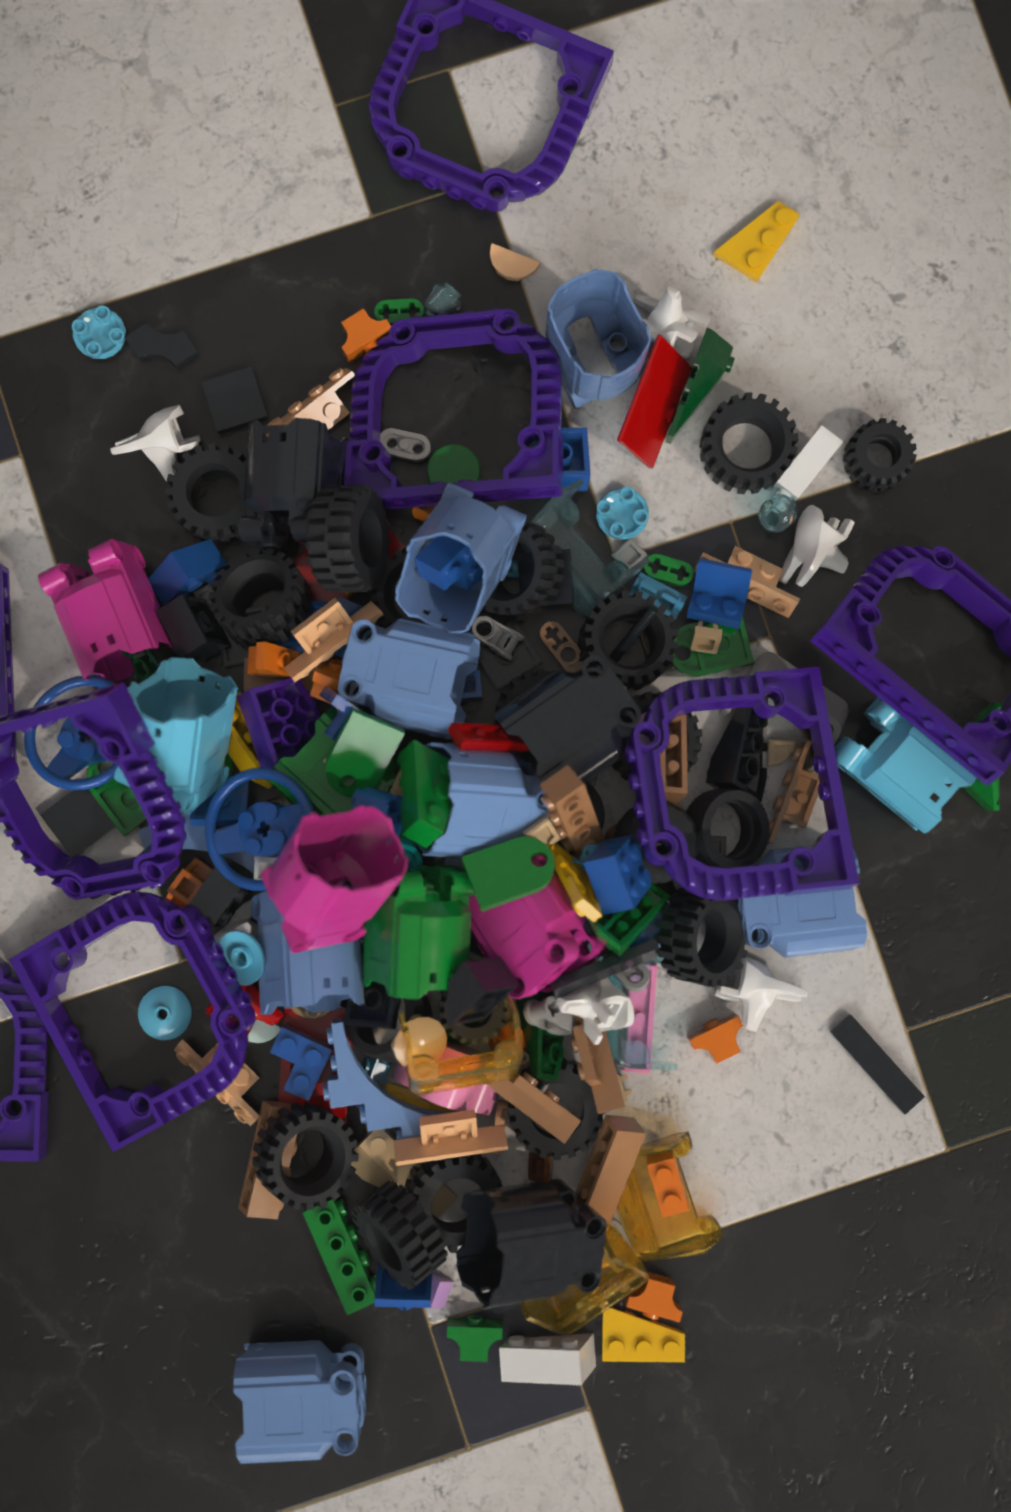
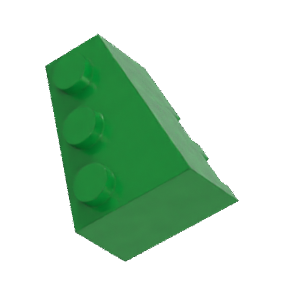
M413 740L397 756L398 764H401L399 787L402 788L403 800L400 802L401 830L403 836L427 848L444 833L452 805V800L448 796L451 782L448 769L450 760Z

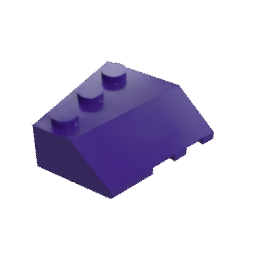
M292 678L248 689L237 697L261 768L273 769L282 757H295L316 734L315 722L322 715L316 708L317 703L310 696V693L300 679L294 682Z

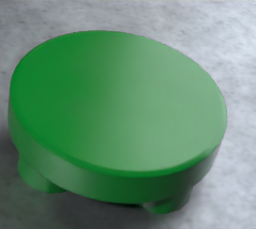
M450 444L439 448L431 456L427 468L430 484L436 481L457 483L462 479L480 481L481 472L478 458L470 449L458 444Z

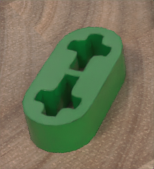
M412 298L383 300L375 306L374 314L376 321L385 320L383 315H381L384 313V309H389L390 313H397L390 314L389 319H387L392 326L398 320L410 319V314L406 312H410L411 307H415L417 311L415 316L424 317V307L419 300Z
M660 554L650 555L643 564L645 575L676 587L686 586L693 578V568L689 563ZM659 561V566L667 570H658L657 573H652V568L648 564ZM680 568L685 569L684 573L688 577H684L682 581L677 580L678 575L670 573V570L678 571Z

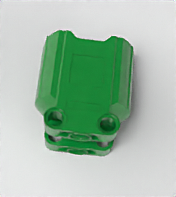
M335 706L326 711L315 722L316 734L295 757H282L273 768L288 775L303 788L312 803L314 813L319 816L349 812L353 808L352 797L337 793L329 785L325 773V763L323 762L335 742L324 734V731L327 730L339 713L337 712L338 708ZM394 753L375 789L390 792L397 777L396 753ZM345 775L340 779V783L343 786H350L355 782V778L351 775ZM269 780L273 788L291 805L299 804L286 787Z
M419 865L416 871L406 868L403 878L371 919L365 921L366 933L364 935L362 984L365 987H369L371 982L375 981L385 985L388 996L406 999H420L430 990H448V978L451 979L456 973L455 969L457 966L469 960L471 910L469 908V896H473L474 892L465 869L451 865Z

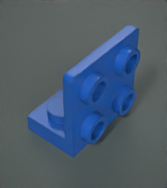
M700 558L687 618L739 629L753 570Z

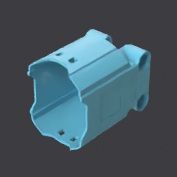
M171 657L161 662L156 673L139 685L132 682L127 690L155 742V745L149 751L152 756L157 757L159 761L157 766L160 771H164L167 786H172L174 790L172 795L175 801H179L181 804L180 812L189 815L217 791L228 778L229 767L224 765V761L229 749L237 686L230 676L223 678L210 670L201 668L193 658ZM200 675L205 677L204 682L200 681ZM217 683L221 685L220 690L217 689ZM117 766L114 775L115 781L130 788L123 772Z
M877 697L863 714L881 734L868 749L862 744L859 745L854 740L844 736L834 747L838 768L850 775L914 830L917 831L919 829L924 834L928 833L941 821V808L959 787L972 786L977 777L887 703ZM933 793L940 797L936 803L930 799Z

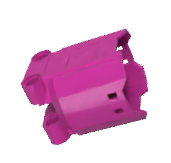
M109 539L88 551L90 557L88 562L94 573L93 575L88 570L75 564L64 563L57 564L38 574L41 588L52 598L55 612L85 681L90 680V674L101 675L102 678L113 682L133 677L131 673L135 671L129 657L123 655L121 650L131 654L146 649L158 648L159 642L165 643L172 649V641L156 613L161 607L143 569L146 567V563L142 553L136 546Z
M362 805L344 813L324 816L311 813L308 816H303L273 865L261 873V878L269 898L273 900L277 909L285 918L281 923L282 931L292 953L352 942L361 938L366 933L363 923L374 916L403 878L409 859L404 855L401 842L394 832L392 820L373 806L365 807ZM348 879L351 882L354 889L351 890L348 887H341L340 885L342 883L343 885H345V882Z
M535 855L532 857L531 863L536 867H542L547 863V859L542 855ZM555 868L550 883L543 890L483 912L480 910L475 894L469 896V908L471 910L470 935L484 957L489 959L502 957L517 979L519 985L509 994L513 999L533 996L539 991L544 993L552 992L551 982L559 976L596 962L607 951V946L597 939L595 933L589 934L586 930L587 918L586 916L581 917L573 909L572 901ZM588 941L592 945L591 952L588 949ZM522 980H523V982H524V989H523L522 984H521V981H522Z

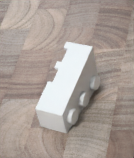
M594 1333L528 1338L517 1335L509 1337L499 1347L501 1382L582 1385L596 1367Z

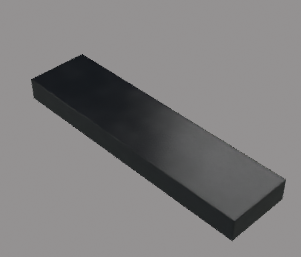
M651 939L627 949L621 956L614 954L559 976L551 982V991L554 998L657 958L659 953L656 939Z
M849 1014L830 1031L834 1038L904 1115L925 1097L852 1015Z

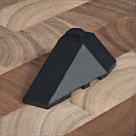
M751 707L736 708L711 757L706 778L708 785L714 789L742 790L752 794L757 800L762 802L767 779V768H763V752H767V743H764L763 728L768 725V719L759 717Z

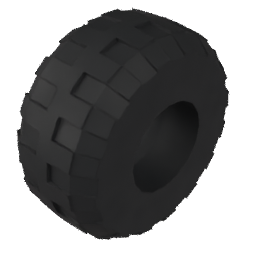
M666 801L669 823L678 828L684 835L688 854L695 859L699 841L695 824L684 809L672 802ZM633 807L624 813V816L618 821L613 839L633 834L635 843L639 844L637 831L640 828L639 817L636 818L634 815ZM641 845V859L645 869L651 875V883H666L674 880L666 873L663 865L655 866L648 862L644 854L643 845Z

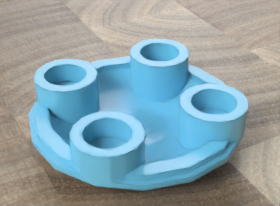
M98 306L97 308L86 310L72 323L73 339L76 347L84 355L93 359H105L114 356L122 348L126 339V329L122 319L106 306Z
M623 487L609 491L601 498L597 504L596 518L599 527L606 535L614 539L627 540L636 537L644 530L649 518V509L646 500L631 487Z

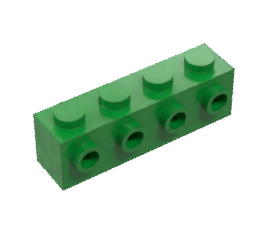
M327 1197L328 1205L320 1208L314 1203V1210L304 1209L303 1215L345 1312L349 1315L374 1303L377 1276L371 1275L368 1268L370 1265L368 1254L365 1249L360 1250L357 1243L359 1235L354 1224L350 1225L346 1218L348 1210L344 1200L337 1198L334 1201Z

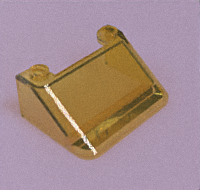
M689 1131L676 1133L642 1144L636 1157L635 1165L626 1182L625 1190L622 1192L617 1209L635 1257L641 1261L704 1254L724 1237L720 1224L712 1215L698 1217L679 1161L680 1157L686 1156L692 1150V1140ZM673 1149L688 1196L690 1211L663 1218L648 1171L647 1155L668 1152Z

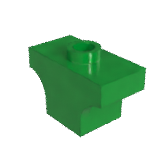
M470 1315L467 1319L448 1318L447 1338L453 1339L459 1345L460 1361L488 1362L489 1347L493 1342L502 1340L503 1320L484 1319L479 1315Z

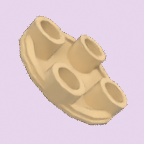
M415 1014L399 1029L397 1035L392 1040L391 1047L396 1059L404 1067L411 1070H422L432 1066L441 1058L446 1049L447 1035L444 1027L438 1020L431 1017H423L421 1014Z

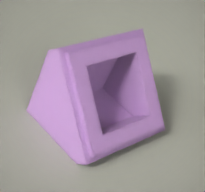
M433 1273L431 1308L445 1307L454 1282L453 1280Z

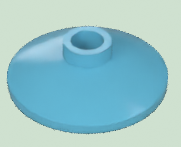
M231 931L225 934L219 943L224 950L227 962L237 973L238 982L240 985H250L256 982L262 976L265 967L264 953L260 944L253 936L244 931Z
M172 986L156 987L150 990L139 1004V1023L142 1029L155 1039H174L183 1034L190 1025L192 1019L191 1002L186 994L178 988ZM160 1009L167 1011L166 1019L159 1017Z

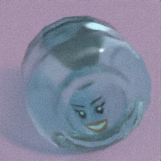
M447 282L444 284L436 283L423 299V304L427 308L425 314L428 317L437 316L441 313L456 314L462 306V302L459 299L462 295Z
M785 494L772 496L759 509L760 523L770 532L778 533L784 531L796 521L798 516L796 502Z

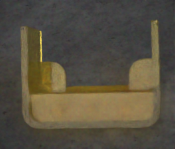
M507 996L505 999L510 1039L501 1041L495 1047L494 1052L435 1061L426 1054L412 1056L410 1034L404 1013L398 1014L409 1089L416 1095H427L513 1079L520 1069L523 1048L519 1013L512 998Z
M607 1224L601 1280L593 1292L584 1293L573 1284L569 1285L560 1295L521 1302L519 1305L525 1320L560 1335H567L577 1331L648 1281L649 1274L644 1264L616 1228Z

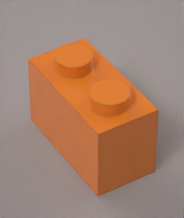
M673 1147L647 1154V1167L662 1217L690 1211L688 1196Z

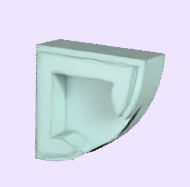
M256 1020L248 1034L249 1041L254 1043L267 1042L279 1034L282 1026L279 1024L271 1026Z

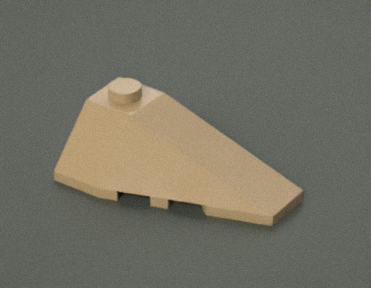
M390 1128L370 1131L358 1143V1147L353 1149L359 1155L358 1161H352L351 1163L356 1168L355 1173L362 1180L378 1188L386 1181H394L398 1186L402 1185L405 1187L406 1179H413L410 1174L413 1165L420 1168L421 1164L413 1163L396 1166L393 1140H397V1135ZM445 1183L435 1192L431 1202V1213L437 1217H440L458 1199V1195Z

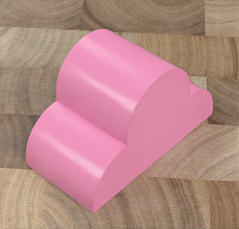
M447 1041L446 1049L441 1058L432 1066L422 1070H411L404 1067L400 1062H396L391 1074L393 1080L414 1089V1092L420 1097L457 1111L475 1109V1113L490 1116L499 1097L497 1092L476 1077L491 1055L469 1046Z

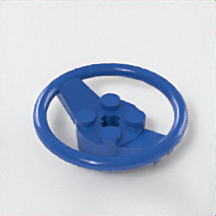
M90 675V680L85 681L82 676L72 677L57 683L47 690L33 707L50 703L60 694L73 688L94 686L101 689L116 685L117 683ZM70 717L64 721L57 737V742L62 748L47 767L43 764L37 752L35 742L36 728L24 733V745L28 760L36 773L48 783L67 790H87L101 786L114 778L118 766L117 763H114L107 770L96 776L78 780L70 779L86 766L107 761L100 753L98 748L99 742L94 738L88 741L86 739L88 734L76 728Z
M252 768L232 776L217 790L206 814L205 841L212 862L227 880L248 890L266 891L263 880L250 879L238 874L226 863L222 854L247 852L250 855H257L259 857L278 856L303 816L314 813L312 803L303 788L294 779L280 771L270 768ZM268 779L280 783L294 795L299 803L286 807L278 802L266 801L255 803L239 815L238 823L216 832L217 816L223 801L233 789L246 781ZM267 825H270L271 830L267 832Z

